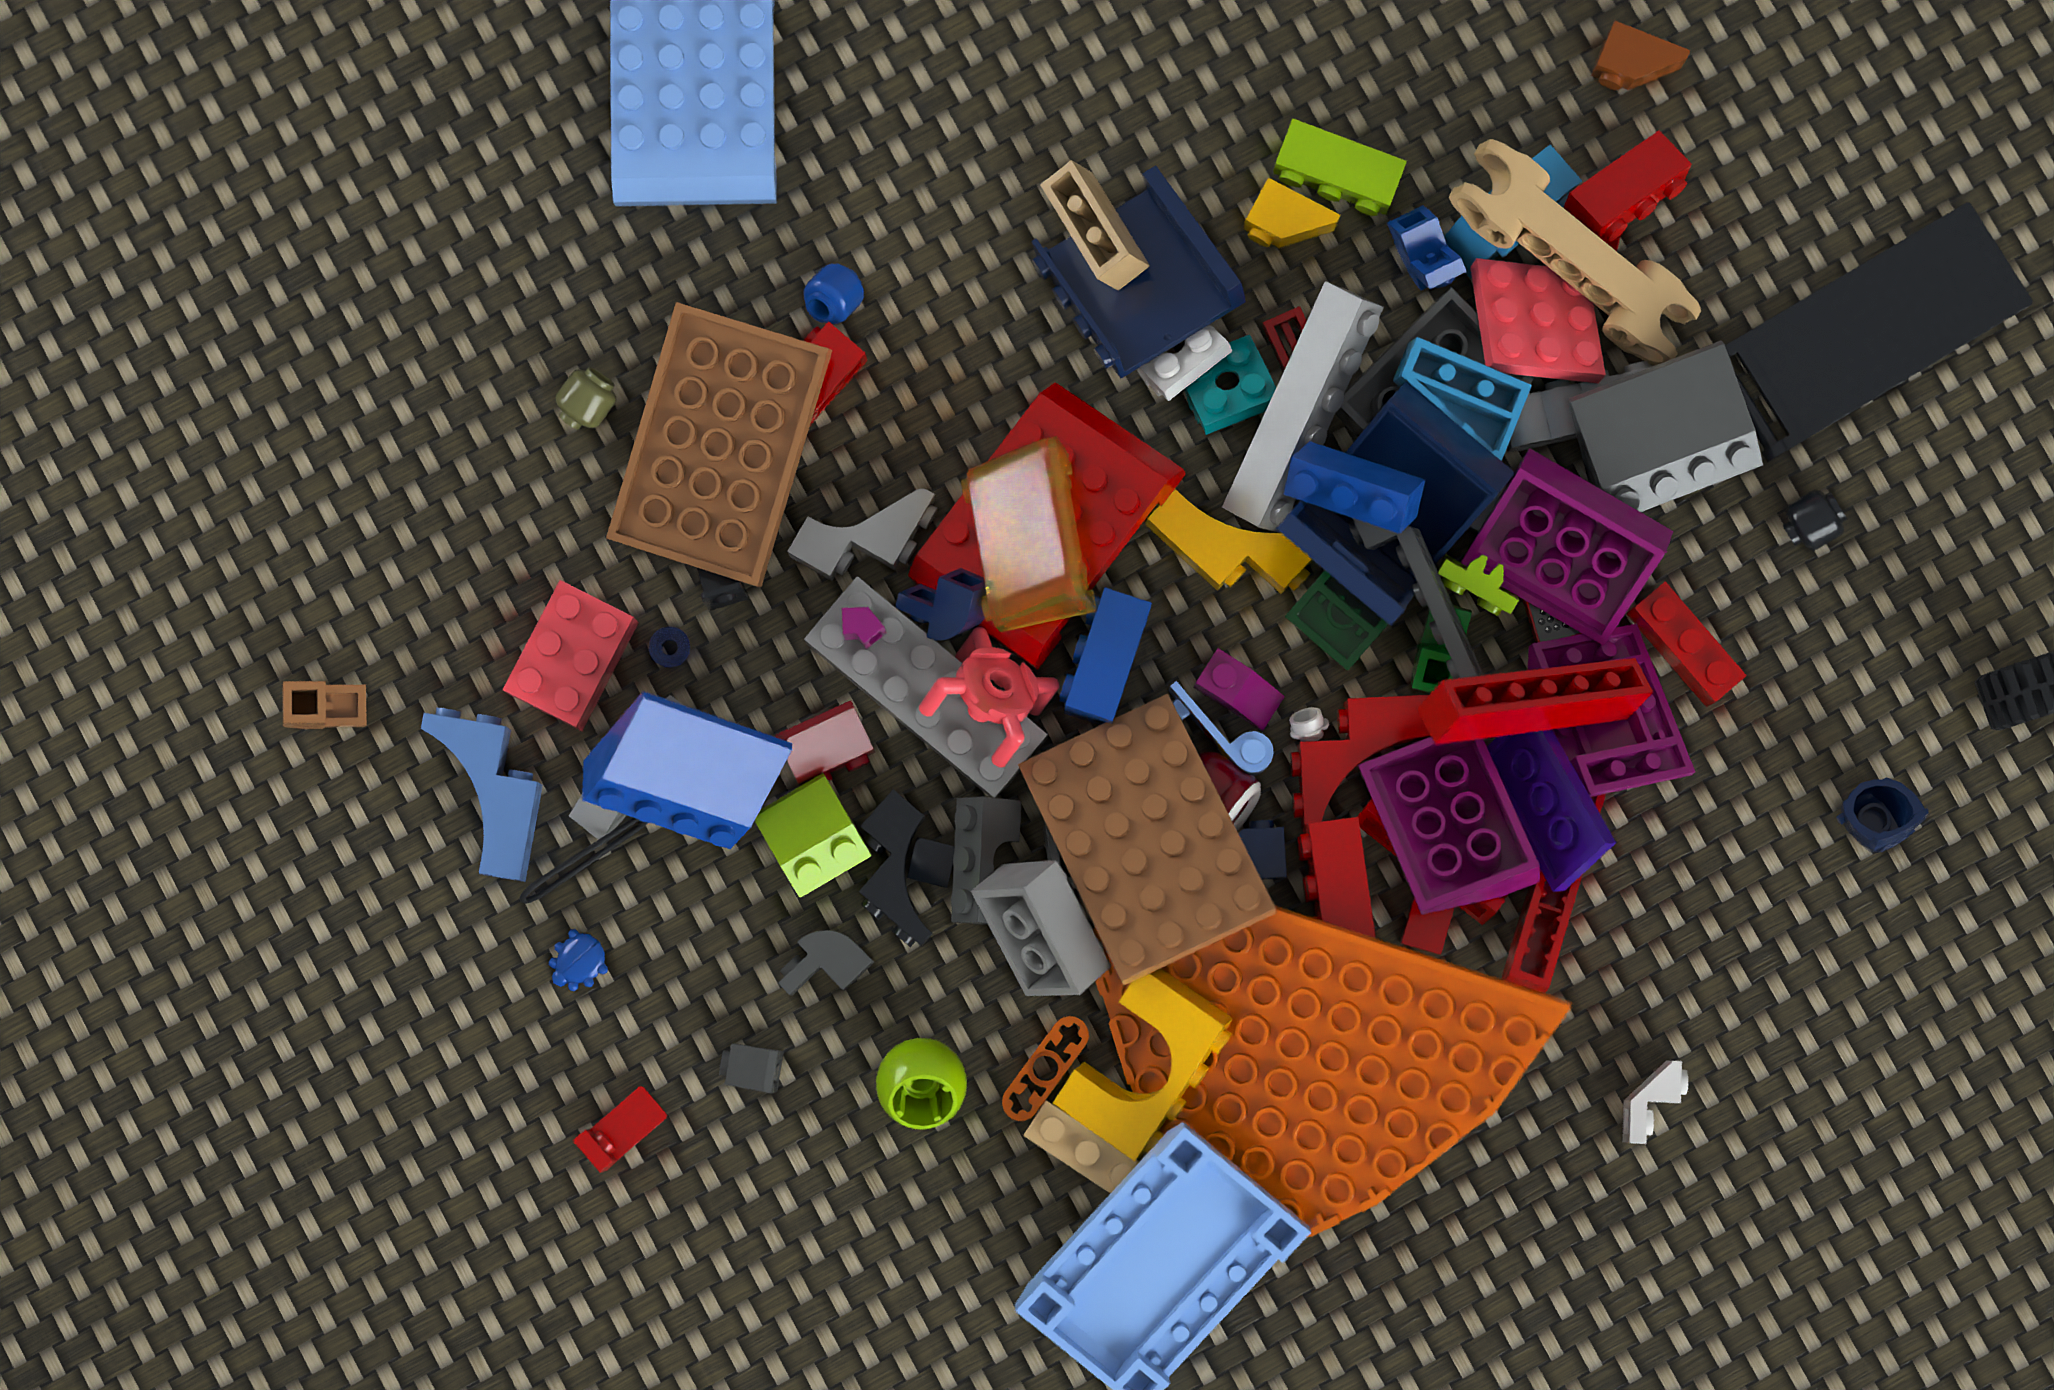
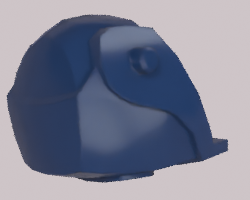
M1886 777L1882 780L1874 779L1860 783L1849 794L1848 799L1842 802L1841 814L1837 815L1836 819L1839 824H1844L1846 830L1870 853H1879L1896 846L1915 832L1914 829L1927 818L1929 811L1927 808H1924L1923 804L1909 788L1901 782Z

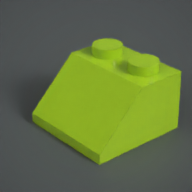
M824 773L760 809L755 819L759 830L799 898L872 856Z

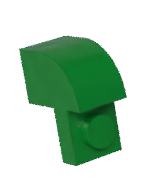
M1453 605L1466 634L1472 611ZM1429 609L1415 655L1411 685L1412 688L1432 693L1442 680L1453 678L1446 661L1451 659L1446 645H1439L1431 631L1429 623L1434 621V618Z

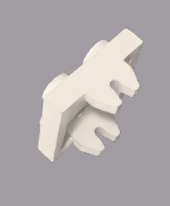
M1209 324L1185 339L1184 347L1175 354L1162 353L1136 370L1148 387L1151 386L1158 397L1163 395L1170 401L1231 353L1232 349L1228 341Z

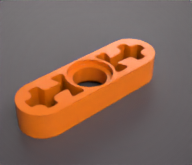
M1066 1016L1059 1019L1005 1091L1002 1098V1106L1005 1113L1011 1119L1025 1121L1032 1118L1086 1046L1089 1039V1031L1081 1019L1074 1016ZM1074 1023L1080 1027L1077 1034L1082 1039L1078 1045L1072 1042L1067 1045L1063 1052L1071 1056L1064 1063L1057 1053L1045 1049V1046L1050 1040L1057 1046L1063 1037L1059 1032L1060 1027L1064 1025L1069 1028ZM1049 1056L1056 1061L1058 1071L1053 1079L1042 1081L1035 1076L1033 1065L1039 1057ZM1027 1074L1034 1084L1046 1088V1091L1042 1096H1039L1034 1090L1028 1100L1032 1105L1031 1110L1027 1112L1021 1109L1018 1113H1015L1011 1110L1013 1101L1009 1097L1013 1092L1019 1095L1023 1093L1028 1085L1021 1083L1020 1080Z

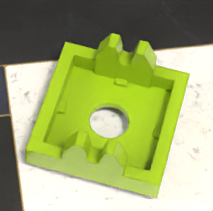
M1447 554L1444 556L1438 567V574L1443 576L1441 580L1445 587L1462 596L1465 590L1479 596L1477 604L1497 616L1500 615L1502 610L1511 615L1519 598L1517 595L1501 587L1504 574V566L1499 563L1490 574H1485L1483 570L1488 556L1484 554L1470 562L1468 567Z

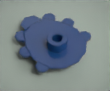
M571 929L568 933L569 939L564 943L558 942L554 945V950L558 952V957L551 958L549 966L556 969L552 974V980L555 985L562 987L568 983L569 990L576 991L579 983H584L585 987H592L594 984L593 978L598 973L606 974L608 967L605 964V952L601 943L590 934L579 933L576 929Z

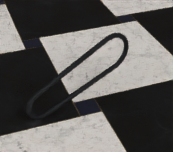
M631 818L531 883L521 893L520 902L527 904L547 895L636 834L649 822L641 821L631 830L551 885L527 897L540 884L640 821L637 818Z

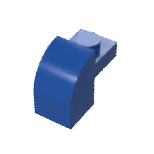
M1424 205L1387 222L1397 251L1410 277L1420 290L1427 287L1432 289L1434 287L1447 286L1455 280V277L1466 272L1462 258L1447 245L1437 216Z

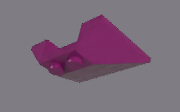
M1637 624L1616 627L1604 646L1584 634L1532 643L1529 646L1527 670L1636 658L1653 690V693L1627 720L1552 729L1590 797L1691 776L1695 773Z

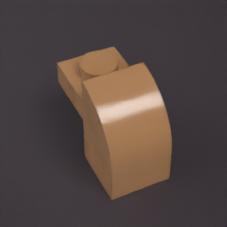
M283 681L282 707L284 727L323 729L325 727L367 726L366 684L326 685V681Z

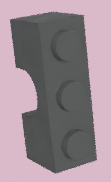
M990 797L957 798L951 922L988 925L971 890L995 871L993 858L1000 844L1020 842L1021 801Z

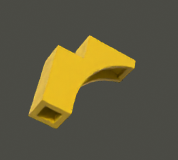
M1174 489L1162 506L1159 505L1146 521V526L1217 591L1224 583L1231 588L1247 570L1242 566L1244 562L1250 565L1280 594L1288 586L1295 591L1311 574L1306 567L1313 559L1281 532H1253L1224 524L1199 510L1176 489Z

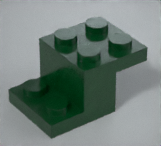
M1326 570L1285 615L1289 622L1346 671L1354 665L1389 625V623Z

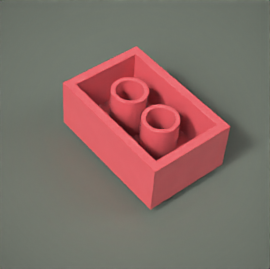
M560 580L512 670L503 691L583 731L639 622L633 616Z

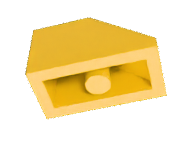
M1268 178L1245 220L1243 230L1249 232L1248 237L1261 246L1269 247L1272 244L1280 248L1333 232L1339 221L1340 214Z

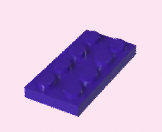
M1552 729L1497 736L1487 746V749L1542 873L1553 892L1565 891L1612 848L1616 841Z

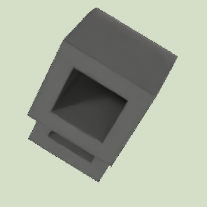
M828 930L816 931L797 941L808 955L804 959L798 954L780 970L784 978L778 984L789 995L793 996L822 968L845 991L875 962L857 943L846 935Z

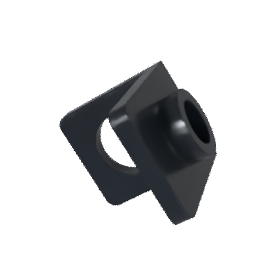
M697 568L704 592L700 595L709 611L748 600L744 582Z

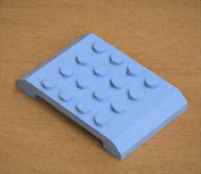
M610 0L611 181L613 203L615 206L777 203L774 118V0Z
M1182 1122L1169 1130L1031 1279L1015 1303V1311L1112 1390H1165L1170 1384L1169 1376L1277 1260L1279 1259L1283 1263L1306 1239L1311 1230L1305 1222L1187 1124Z

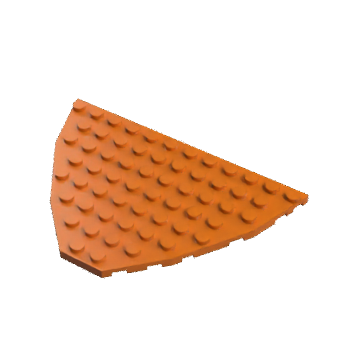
M1275 906L1276 914L1162 967L1167 973L1225 1012L1233 1020L1226 1029L1232 1035L1218 1055L1211 1051L1204 1062L1209 1067L1206 1075L1196 1088H1193L1191 1085L1188 1086L1181 1097L1187 1101L1186 1105L1173 1122L1167 1119L1159 1131L1165 1135L1180 1123L1184 1122L1305 1222L1311 1230V1233L1306 1238L1312 1237L1341 1223L1344 1219L1379 1204L1407 1180H1410L1456 1144L1462 1137L1492 1116L1569 1012L1572 1002ZM1095 927L1093 932L1101 942L1103 952L1111 965L1095 982L1099 994L1103 996L1110 1018L1109 1027L1127 1084H1130L1134 1093L1158 1091L1165 1086L1171 1073L1172 1057L1169 1045L1154 1026L1119 1003L1130 983L1123 986Z

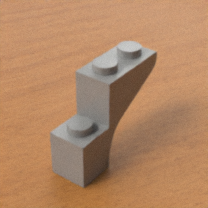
M923 488L917 489L865 521L851 527L828 526L808 516L787 552L790 558L833 581L837 573L843 576L849 568L855 555L850 552L852 547L896 570L900 562L906 565L918 545V543L912 540L919 528L927 529L938 511V508L933 506L936 501L935 494Z

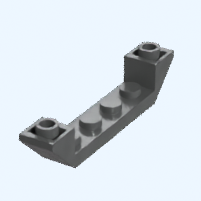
M1353 518V521L1349 522L1351 533L1357 544L1361 545L1364 543L1366 549L1375 550L1399 539L1400 545L1396 546L1398 557L1404 568L1408 569L1411 567L1417 583L1413 584L1414 593L1422 607L1428 605L1434 618V621L1429 623L1437 643L1439 645L1445 644L1451 659L1446 661L1452 678L1484 676L1420 530L1408 525L1399 534Z

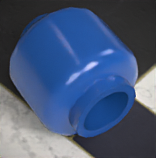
M828 264L821 268L804 288V301L808 313L815 320L822 323L829 321L831 324H839L845 321L860 306L864 298V289L858 275L852 269L841 264Z

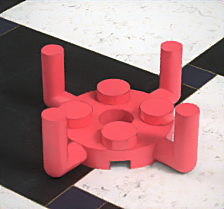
M976 627L955 655V658L962 663L956 672V677H941L937 679L919 705V711L924 716L930 717L935 713L947 694H960L968 706L969 715L974 720L982 723L990 721L1003 724L1007 736L991 757L992 763L1002 768L1006 766L1024 741L1025 736L1020 722L1029 713L1034 716L1042 713L1058 691L1059 681L1054 677H1035L1032 670L1024 662L1019 666L1009 658L1012 653L1001 648L992 647L985 628ZM990 680H993L998 686L1004 688L1005 691L999 690L996 687H994Z

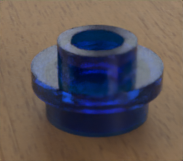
M676 627L661 628L650 639V655L662 667L674 668L680 666L687 660L690 654L691 647L687 635ZM667 641H675L678 645L677 651L672 655H666L663 652V645Z

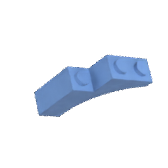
M436 708L435 714L423 713L421 729L437 738L458 758L466 769L477 792L483 819V849L479 873L486 876L526 882L543 785L532 781L533 773L509 770L508 777L503 776L511 729L501 725L502 718L477 714L476 721L460 719V711L446 708Z

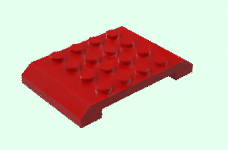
M1054 382L1038 394L916 554L908 577L916 584H923L936 590L940 576L962 568L995 582L989 612L977 627L985 628L989 636L1038 670L1062 639L1060 631L1156 504L1160 506L1164 504L1186 473L1182 467Z

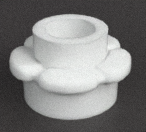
M1315 707L1301 709L1295 712L1289 719L1291 724L1290 736L1301 742L1320 740L1324 736L1323 730H1326L1329 726L1328 719L1323 718L1321 710Z

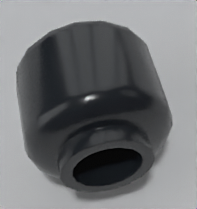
M1815 489L1786 507V516L1789 521L1782 526L1795 546L1803 542L1809 550L1815 551L1843 534L1844 525L1842 522L1846 521L1847 517L1831 492L1824 494L1822 491Z

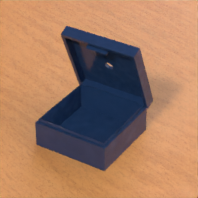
M1407 381L1390 398L1345 452L1425 479L1417 517L1409 526L1420 530L1435 565L1499 494L1515 473ZM1300 501L1276 529L1387 623L1392 625L1414 596L1413 584L1417 583L1411 567L1405 569L1398 557L1396 546L1400 545L1399 539L1375 550L1366 549L1364 543L1361 545L1357 544L1351 533L1349 522L1353 521V518Z

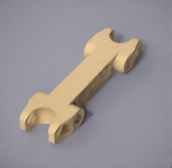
M1493 139L1479 144L1474 155L1476 161L1490 175L1492 180L1491 194L1474 184L1465 182L1459 187H1454L1449 195L1453 207L1463 216L1471 229L1486 241L1499 248H1511L1515 241H1517L1608 315L1602 331L1609 340L1624 352L1648 361L1649 364L1654 366L1676 358L1678 354L1676 347L1664 336L1661 330V314L1666 315L1675 322L1686 324L1691 320H1697L1702 311L1697 300L1688 292L1681 280L1664 266L1654 261L1641 260L1635 267L1545 194L1544 191L1550 182V176L1544 168L1528 155L1520 153L1506 144Z

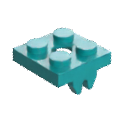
M1250 334L1229 342L1232 352L1184 389L1189 407L1194 412L1196 422L1201 424L1206 435L1265 412L1276 390V386ZM1224 372H1233L1238 375L1239 383L1231 390H1222L1215 384L1217 377Z

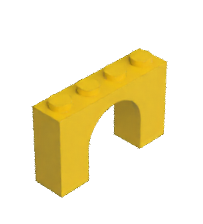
M1162 968L1132 981L1119 1000V1003L1154 1026L1167 1041L1171 1051L1172 1068L1165 1086L1151 1093H1134L1123 1089L1084 1062L1074 1069L1053 1102L1055 1106L1134 1162L1145 1152L1148 1153L1164 1136L1159 1130L1167 1119L1173 1122L1186 1105L1187 1101L1181 1097L1188 1086L1191 1085L1193 1088H1196L1209 1070V1067L1204 1062L1211 1051L1218 1055L1232 1035V1033L1226 1030L1233 1020L1232 1017Z

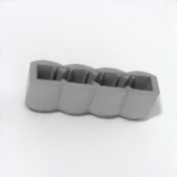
M1648 361L1625 366V373L1609 376L1608 370H1605L1606 375L1599 384L1582 382L1570 385L1569 380H1556L1545 384V391L1530 393L1529 391L1507 446L1508 453L1577 439L1568 399L1650 368Z

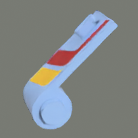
M1177 681L1169 687L1168 692L1175 699L1172 703L1180 719L1183 720L1189 715L1218 751L1233 761L1244 772L1256 776L1262 773L1271 763L1274 754L1273 745L1263 733L1256 731L1246 732L1230 744Z

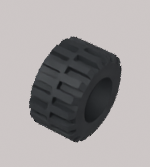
M2054 651L1986 673L1974 682L1991 729L2004 730L2054 713Z

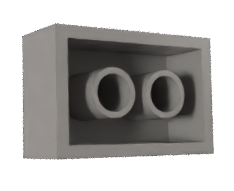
M1056 860L1002 864L971 890L1025 996L1080 995L1111 967L1103 952L1101 942L1096 938L1085 917L1083 907L1078 903L1067 882L1065 872L1060 868Z

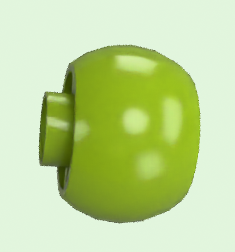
M915 1038L896 1045L884 1057L877 1071L876 1091L880 1104L894 1121L905 1127L929 1129L946 1123L957 1113L966 1096L967 1077L962 1061L951 1048L937 1040Z

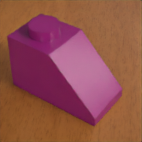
M1217 648L1193 687L1262 732L1285 697L1255 671Z

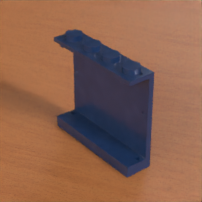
M1156 165L1142 173L1147 190L1115 209L1150 265L1119 291L1096 278L1071 236L1049 250L1047 247L1043 248L1037 238L1031 241L1037 256L1032 259L1037 272L1043 280L1050 277L1056 286L1052 291L1064 310L1071 307L1076 314V317L1073 318L1074 324L1085 340L1092 337L1097 344L1094 352L1105 369L1112 366L1120 379L1246 302L1241 281Z

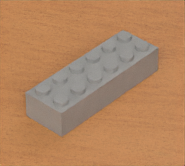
M857 576L808 633L804 641L812 650L990 798H998L1020 772L1018 764L1032 758L1048 739V734L1026 717L1020 722L1025 736L1023 743L1006 766L1000 768L992 763L991 757L1007 736L1003 724L990 721L982 723L974 720L969 715L968 706L960 694H947L932 716H924L919 711V705L934 683L941 677H956V672L962 663L935 640L926 638L927 634ZM869 607L883 624L887 634L867 650L859 640H845L842 628V608Z

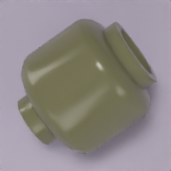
M588 367L586 371L580 369L573 371L555 397L558 407L562 410L559 417L566 424L577 430L582 425L589 428H597L617 400L612 390L615 387L614 383L592 367Z

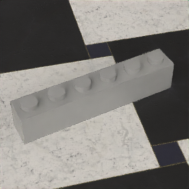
M1326 281L1324 282L1222 508L1259 528L1280 533L1276 528L1292 511V506L1295 502V498L1284 495L1291 458L1309 441L1320 445L1325 443L1329 425L1335 412L1343 404L1344 393L1352 375L1360 367L1362 354L1370 336L1378 328L1379 317L1384 307L1345 288Z

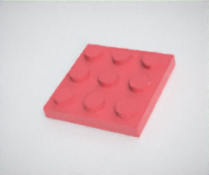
M1476 258L1470 270L1485 365L1505 374L1599 384L1606 373L1594 304L1548 266Z

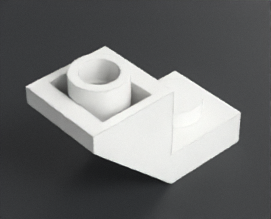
M1665 1061L1624 1100L1623 1142L1646 1144V1135H1652L1654 1116L1652 1110H1647V1102L1681 1103V1095H1686L1688 1090L1687 1070H1682V1061Z

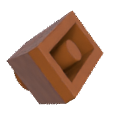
M1614 21L1606 36L1591 76L1598 78V82L1606 88L1630 90L1681 69L1691 50Z

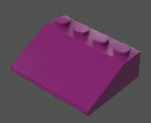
M1529 448L1465 553L1461 563L1468 567L1470 562L1484 554L1488 556L1483 570L1485 574H1490L1499 563L1504 566V574L1501 587L1604 646L1667 552L1673 531Z
M1429 737L1358 765L1421 914L1499 898L1540 882V865L1483 738L1434 744L1432 738Z

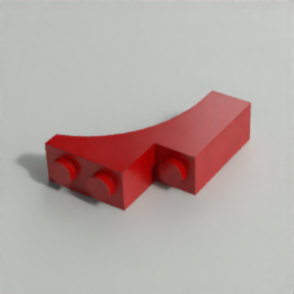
M1429 695L1347 698L1344 702V709H1338L1337 711L1339 734L1346 733V740L1300 742L1297 745V752L1290 753L1291 776L1299 777V793H1293L1292 803L1294 818H1301V827H1305L1308 823L1322 822L1326 807L1333 793L1349 772L1361 762L1395 745L1431 737L1417 710Z

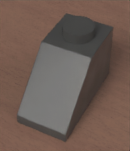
M732 1043L731 1050H724L722 1053L719 1075L726 1076L725 1085L776 1093L784 1051Z

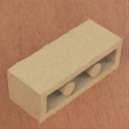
M1070 160L1040 184L1098 280L1119 291L1150 266L1092 172Z
M1045 1100L1023 1134L1024 1137L1109 1193L1139 1163L1138 1160L1135 1162L1047 1100Z

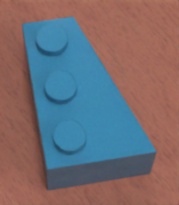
M1550 144L1532 159L1544 168L1550 176V182L1544 193L1561 207H1564L1569 192L1574 190L1582 180ZM1463 216L1457 220L1444 236L1447 245L1462 258L1466 269L1465 273L1470 279L1472 278L1470 267L1476 258L1494 260L1499 255L1503 258L1519 244L1515 241L1514 245L1507 249L1494 246L1471 229Z
M1419 337L1414 338L1407 344L1393 382L1399 387L1407 381L1501 461L1532 386Z

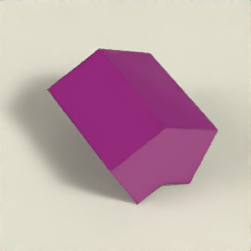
M869 607L842 608V628L845 640H859L867 650L887 634L885 627Z

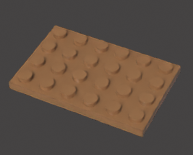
M676 302L606 539L756 587H762L833 350Z
M1168 693L1115 718L1112 724L1106 722L1018 764L1123 986L1277 913Z

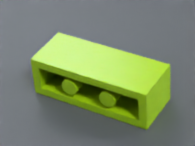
M1292 118L1273 173L1279 175V180L1289 186L1301 188L1302 184L1317 189V194L1324 199L1333 202H1339L1340 199L1356 204L1355 208L1358 211L1370 216H1377L1378 213L1387 214L1407 161Z

